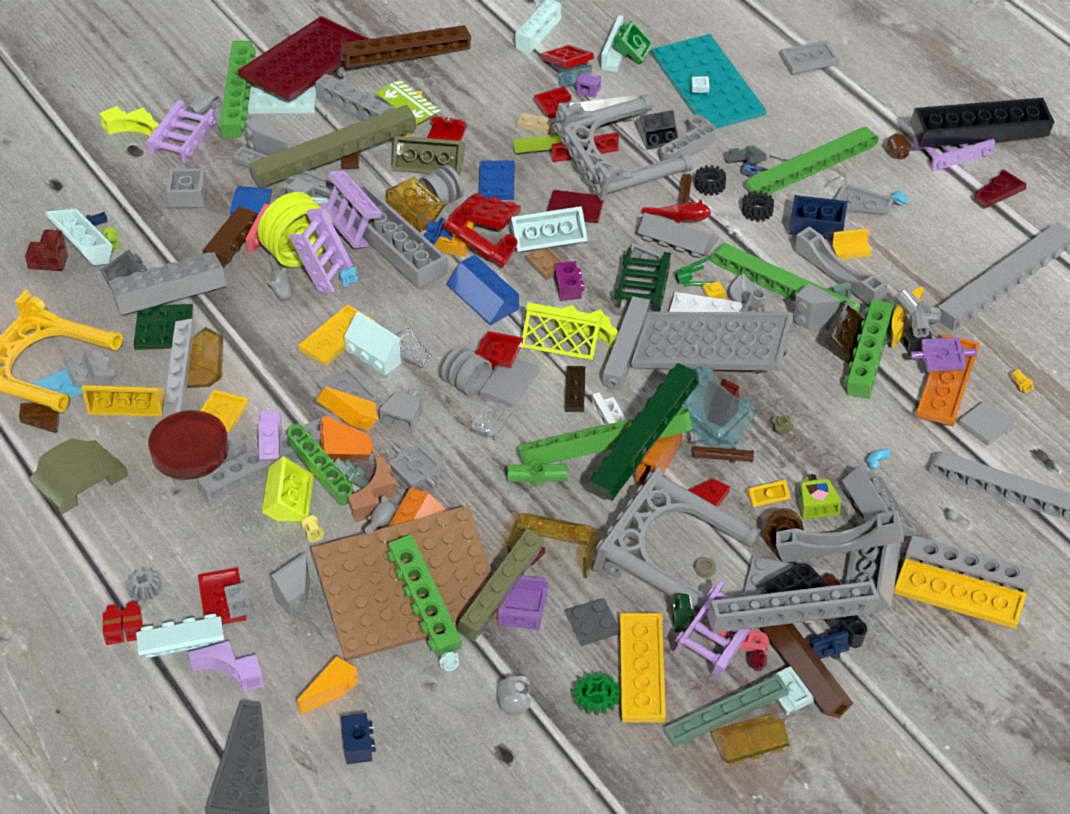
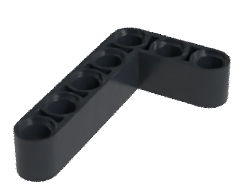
M800 563L766 581L761 595L827 587L829 585L809 564ZM858 615L824 619L833 630H846L849 633L848 644L850 647L858 648L863 645L868 628Z

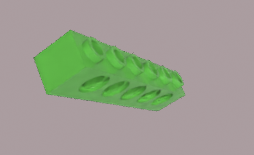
M872 300L870 307L866 308V320H863L861 325V331L863 332L858 335V348H854L853 351L854 362H850V375L845 378L844 387H847V395L870 399L892 324L894 303Z
M412 534L388 543L389 551L386 552L390 563L394 562L396 577L399 581H403L404 594L406 598L411 599L413 603L411 604L412 611L421 620L419 622L423 634L427 633L430 639L428 640L430 650L432 652L435 651L439 658L445 652H454L461 649V637ZM409 559L411 562L403 563L402 560ZM412 576L419 577V579L416 581H413L409 578ZM426 594L428 597L422 599L418 595ZM433 611L436 615L428 616L426 613ZM437 629H442L444 633L436 634L434 631Z

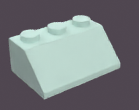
M358 311L344 336L345 349L349 354L355 355L363 363H367L375 371L386 376L401 364L399 337Z

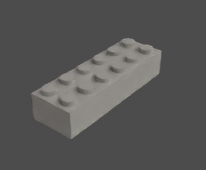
M204 253L196 258L189 257L181 262H171L163 267H153L148 271L134 272L130 276L116 277L109 281L113 299L120 315L227 286L223 267L215 253Z

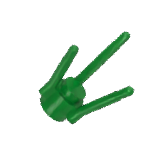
M708 256L686 267H682L680 270H676L675 276L678 284H684V287L713 283L714 281H690L693 279V272L704 269L703 265L696 266L710 260L712 257Z

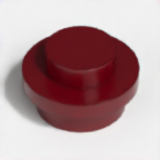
M763 650L753 651L751 655L750 665L756 671H762L767 665V655H765Z

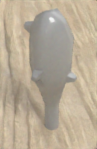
M270 254L272 277L268 284L277 295L278 302L287 300L292 295L294 284L291 283L290 277L286 273V268H281L277 259Z
M383 495L381 502L374 509L372 515L368 516L371 522L365 528V532L372 534L376 528L388 527L399 505Z

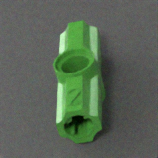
M533 460L529 464L508 465V482H530L534 486H541L546 481H567V464H545L544 461Z

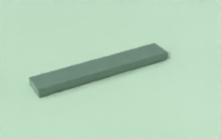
M777 674L663 727V730L674 748L788 695L789 690Z

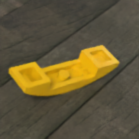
M919 287L913 290L912 293L917 299L923 301L924 288ZM900 304L897 305L891 324L890 341L891 346L896 348L902 337L904 326L902 321L906 316V311Z

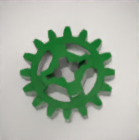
M595 671L594 676L586 673V678L579 677V683H575V690H573L575 705L580 704L581 711L587 709L588 715L592 711L595 712L596 716L599 715V711L607 714L608 708L614 710V704L619 703L620 689H618V682L613 683L612 676L606 678V673H603L601 676H598L597 671Z

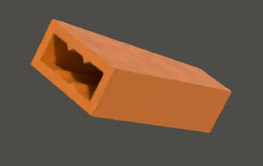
M683 433L659 438L636 469V485L644 486L650 472L654 473L658 466L665 473L682 444Z

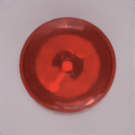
M187 410L171 414L162 419L151 431L148 447L152 463L159 472L174 479L189 480L206 476L219 468L228 455L229 441L224 424L216 416L204 411Z

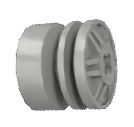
M444 165L434 170V172L424 175L418 181L419 190L424 201L433 210H438L448 205V202L451 203L461 198L464 194L463 184L459 175L449 165Z
M459 346L447 356L442 366L441 376L444 381L452 386H457L459 390L472 396L477 394L489 379L492 370L491 363L480 355H476L467 347Z

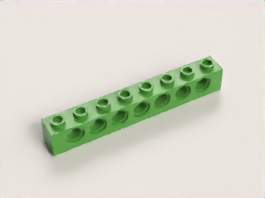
M232 41L220 120L222 138H241L246 128V109H248L249 104L247 98L250 97L249 88H251L252 82L238 76V69L256 57V49L252 46V41Z

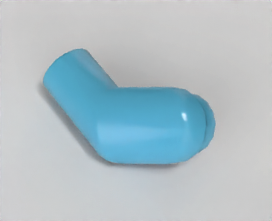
M886 448L872 452L867 458L869 468H877L880 466L878 460L890 458V450Z

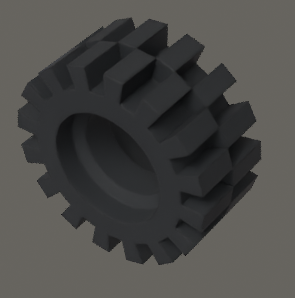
M705 165V168L700 167V170L697 169L695 173L696 190L700 194L704 192L706 196L707 194L713 196V193L719 195V192L722 193L726 188V172L722 168L719 170V166L714 168V165H711V167Z
M753 191V194L751 192H748V195L745 194L742 200L743 216L746 219L750 218V221L755 219L756 222H759V220L764 222L765 218L769 220L774 210V199L772 196H768L767 192L762 194L763 191H759V193Z

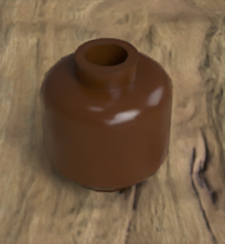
M895 133L888 138L886 148L894 159H905L909 156V152L912 149L909 140L904 134Z

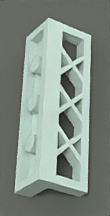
M618 15L602 52V70L618 72L624 58L613 45L615 42L613 37L618 32H621L619 30V27L623 24V16Z

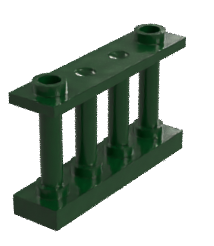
M628 248L627 255H623L622 265L624 267L619 288L615 289L614 300H617V307H621L622 299L631 300L633 296L649 299L650 304H653V312H661L670 270L671 252H664L662 259L651 260L631 257L632 248ZM630 265L658 267L660 270L630 269ZM628 276L653 278L656 281L650 283L627 280ZM625 287L653 290L655 293L625 292Z

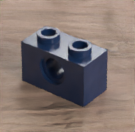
M367 713L341 716L346 765L373 761L372 752H376L375 740L370 739L369 735L374 734L373 723L368 721Z

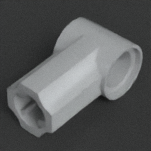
M205 89L201 92L199 99L187 106V111L201 115L210 108L215 110L221 104V97Z

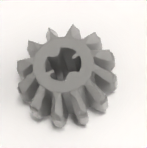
M143 567L141 571L134 570L133 575H128V581L126 582L128 595L130 598H134L136 602L141 599L146 602L149 598L154 600V595H159L162 586L157 572H153L151 568L145 571Z

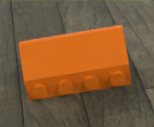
M410 488L388 527L447 510L429 493Z

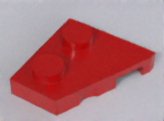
M711 479L688 491L718 507L730 492V486Z

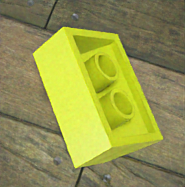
M284 456L268 467L262 513L280 522H301L305 517H308L314 475Z

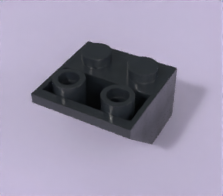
M673 110L636 118L639 135L646 150L663 147L678 138Z

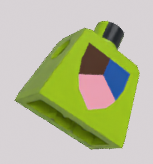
M808 475L805 478L806 482L801 483L800 490L802 519L840 515L842 501L830 480H818L817 475Z

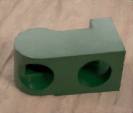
M679 594L673 599L672 620L675 632H685L695 619L691 596Z

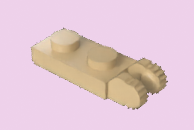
M521 113L517 121V128L546 134H558L554 130L556 118Z

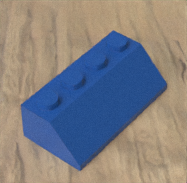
M475 254L461 261L447 282V286L489 325L519 310V293Z

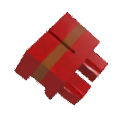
M136 601L128 602L126 609L118 610V606L115 604L106 606V612L102 613L103 636L106 645L125 642L124 632L127 642L137 640L136 632H140L144 625L141 609Z

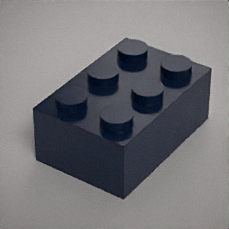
M794 195L789 234L797 235L806 228L811 227L821 234L823 238L833 240L834 232L844 231L848 201Z

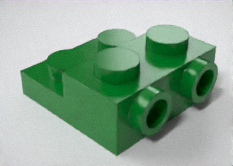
M632 20L629 23H623L619 27L621 32H618L613 37L615 40L613 45L623 56L629 54L640 65L644 62L654 42Z

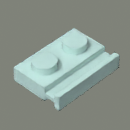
M791 666L773 675L778 674L789 690L788 695L776 700L786 715H789V712L793 710L797 711L814 702V697Z

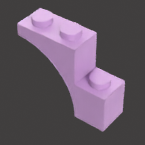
M280 410L260 411V422H258L260 462L277 461L280 459V435H282V416Z
M229 641L188 652L192 671L211 669L224 672L232 676L240 684L243 692L264 687L257 656H245L235 660Z

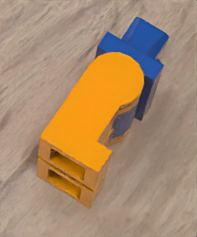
M440 217L438 222L429 221L427 226L428 233H424L423 236L442 253L466 258L470 246L457 239L455 234L449 230L443 229L447 220ZM469 222L467 227L474 231V223Z

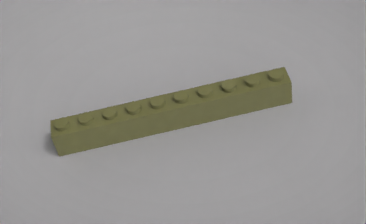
M406 104L251 162L252 176L258 186L262 188L392 139L395 136L417 129L415 115Z

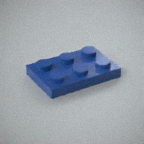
M515 160L480 161L479 194H482L483 197H495L499 200H514Z

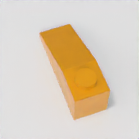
M327 386L324 387L316 398L318 403L353 427L369 431L378 420L375 402Z
M336 656L297 699L299 713L305 714L346 695L358 683L357 668Z

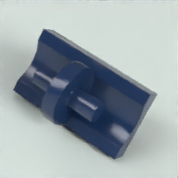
M834 629L830 630L827 636L820 637L814 635L810 637V646L820 659L832 656L836 660L840 658V653L850 650L848 644L849 633L846 630L839 631Z

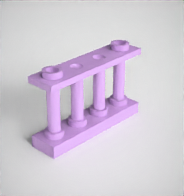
M178 100L146 141L149 154L155 156L162 148L180 153L182 163H186L210 129L216 124L214 109L211 108L204 116L186 111L184 102ZM184 118L201 122L196 126L181 121ZM180 128L192 131L193 133L187 136L173 131ZM171 138L185 143L183 146L166 143V140Z
M914 134L912 148L915 151L925 149L933 158L931 170L934 172L993 154L995 140L990 139L984 142H976V144L970 146L967 143L959 144L961 148L953 150L950 145H941L947 153L939 155L932 146L920 147Z
M330 171L328 178L334 184L328 202L318 203V205L325 208L332 219L333 225L353 248L368 247L369 243L362 236L369 219L380 218L382 212L345 171ZM341 191L344 196L338 209L334 204ZM350 201L353 208L347 220L344 213ZM358 212H360L362 219L356 230L353 225Z
M325 208L309 209L307 215L311 221L310 225L303 234H291L289 237L318 293H333L335 290L330 282L338 270L350 268L353 264ZM315 230L318 235V238L314 242V244L311 245L308 238ZM323 245L326 251L318 259L316 252ZM330 258L333 266L326 274L323 266Z
M720 581L717 587L712 586L707 595L709 599L686 632L681 631L676 639V643H678L677 653H680L683 647L687 646L713 662L712 665L715 667L712 674L720 678L752 630V628L734 630L733 634L735 636L733 639H726L718 633H713L710 628L700 623L705 615H708L712 600L729 599L728 596L721 593L724 586L722 581ZM697 630L723 646L725 651L722 655L719 653L715 654L690 639L691 635Z

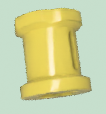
M314 515L305 517L301 521V526L306 530V537L310 542H317L324 536L323 529L318 525V518Z

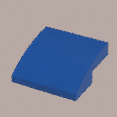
M238 186L232 200L230 214L232 215L237 207L240 206L256 211L258 216L264 204L270 205L272 189Z

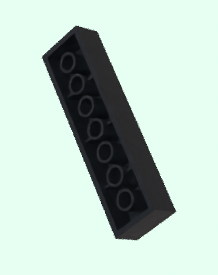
M1042 97L914 108L910 124L919 146L928 147L984 142L990 139L999 141L1046 137L1050 135L1055 121Z

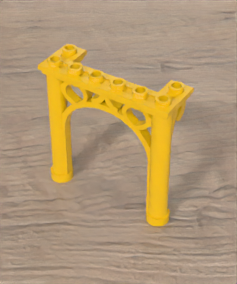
M24 290L15 300L19 316L0 335V364H5V366L0 368V392L50 407L52 410L62 413L68 407V395L20 381L12 376L11 369L17 356L32 343L50 336H67L115 351L120 348L123 337L120 332H109L60 318L45 310V304L42 300L34 296L32 297L28 290ZM36 329V332L25 335L29 330Z

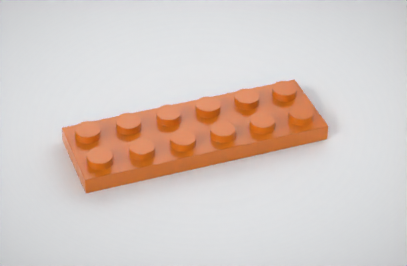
M946 334L942 336V338H958ZM959 338L964 349L975 348L977 356L980 343ZM976 356L964 358L966 362L965 370L930 372L916 417L954 426Z

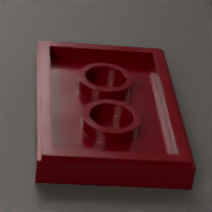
M553 190L547 212L582 207L584 222L599 223L605 197L604 200H600L598 195Z

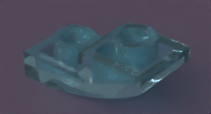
M591 65L576 66L559 71V87H575L576 78L581 73L592 75Z

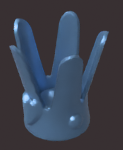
M749 162L742 166L743 174L750 177L759 174L756 169L768 170Z

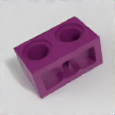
M576 261L554 263L555 281L560 301L582 299V291H585L584 281L580 280L582 278L581 268H577Z

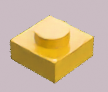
M720 281L702 285V291L706 297L726 298V291Z

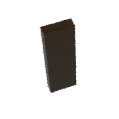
M567 366L565 412H584L586 366Z

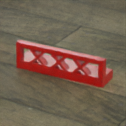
M618 132L593 136L594 143L601 154L619 151ZM562 142L551 144L549 154L553 163L574 159L570 156L568 148Z

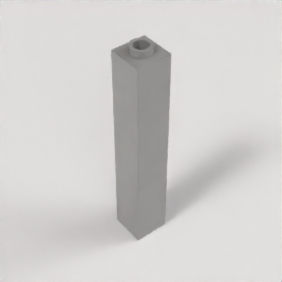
M632 296L603 373L604 387L622 390L647 313L650 312L649 299Z

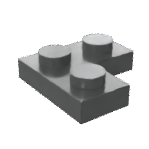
M753 145L746 146V149L742 150L732 148L729 149V152H724V159L728 162L747 160L749 163L767 161L766 153Z

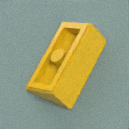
M786 480L746 489V494L753 508L791 499Z

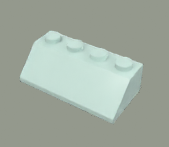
M582 207L511 217L512 235L518 240L517 252L588 241Z
M77 209L45 212L46 217L92 265L109 264L113 245Z
M216 614L203 616L204 620L198 621L195 618L184 619L183 624L177 625L174 622L163 623L161 628L156 629L153 626L142 627L140 632H136L138 654L141 659L223 643L225 642L221 616L216 617Z

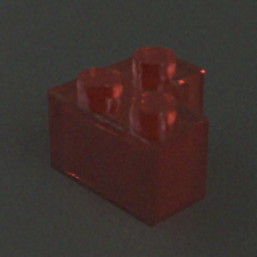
M44 229L40 242L29 243L25 254L28 269L64 270L68 254L62 230Z

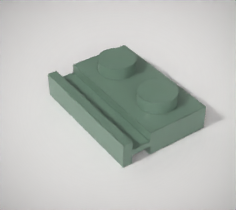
M338 458L333 463L354 484L364 488L370 483V480L365 476L366 472L360 466H355L351 461L346 460L345 462Z

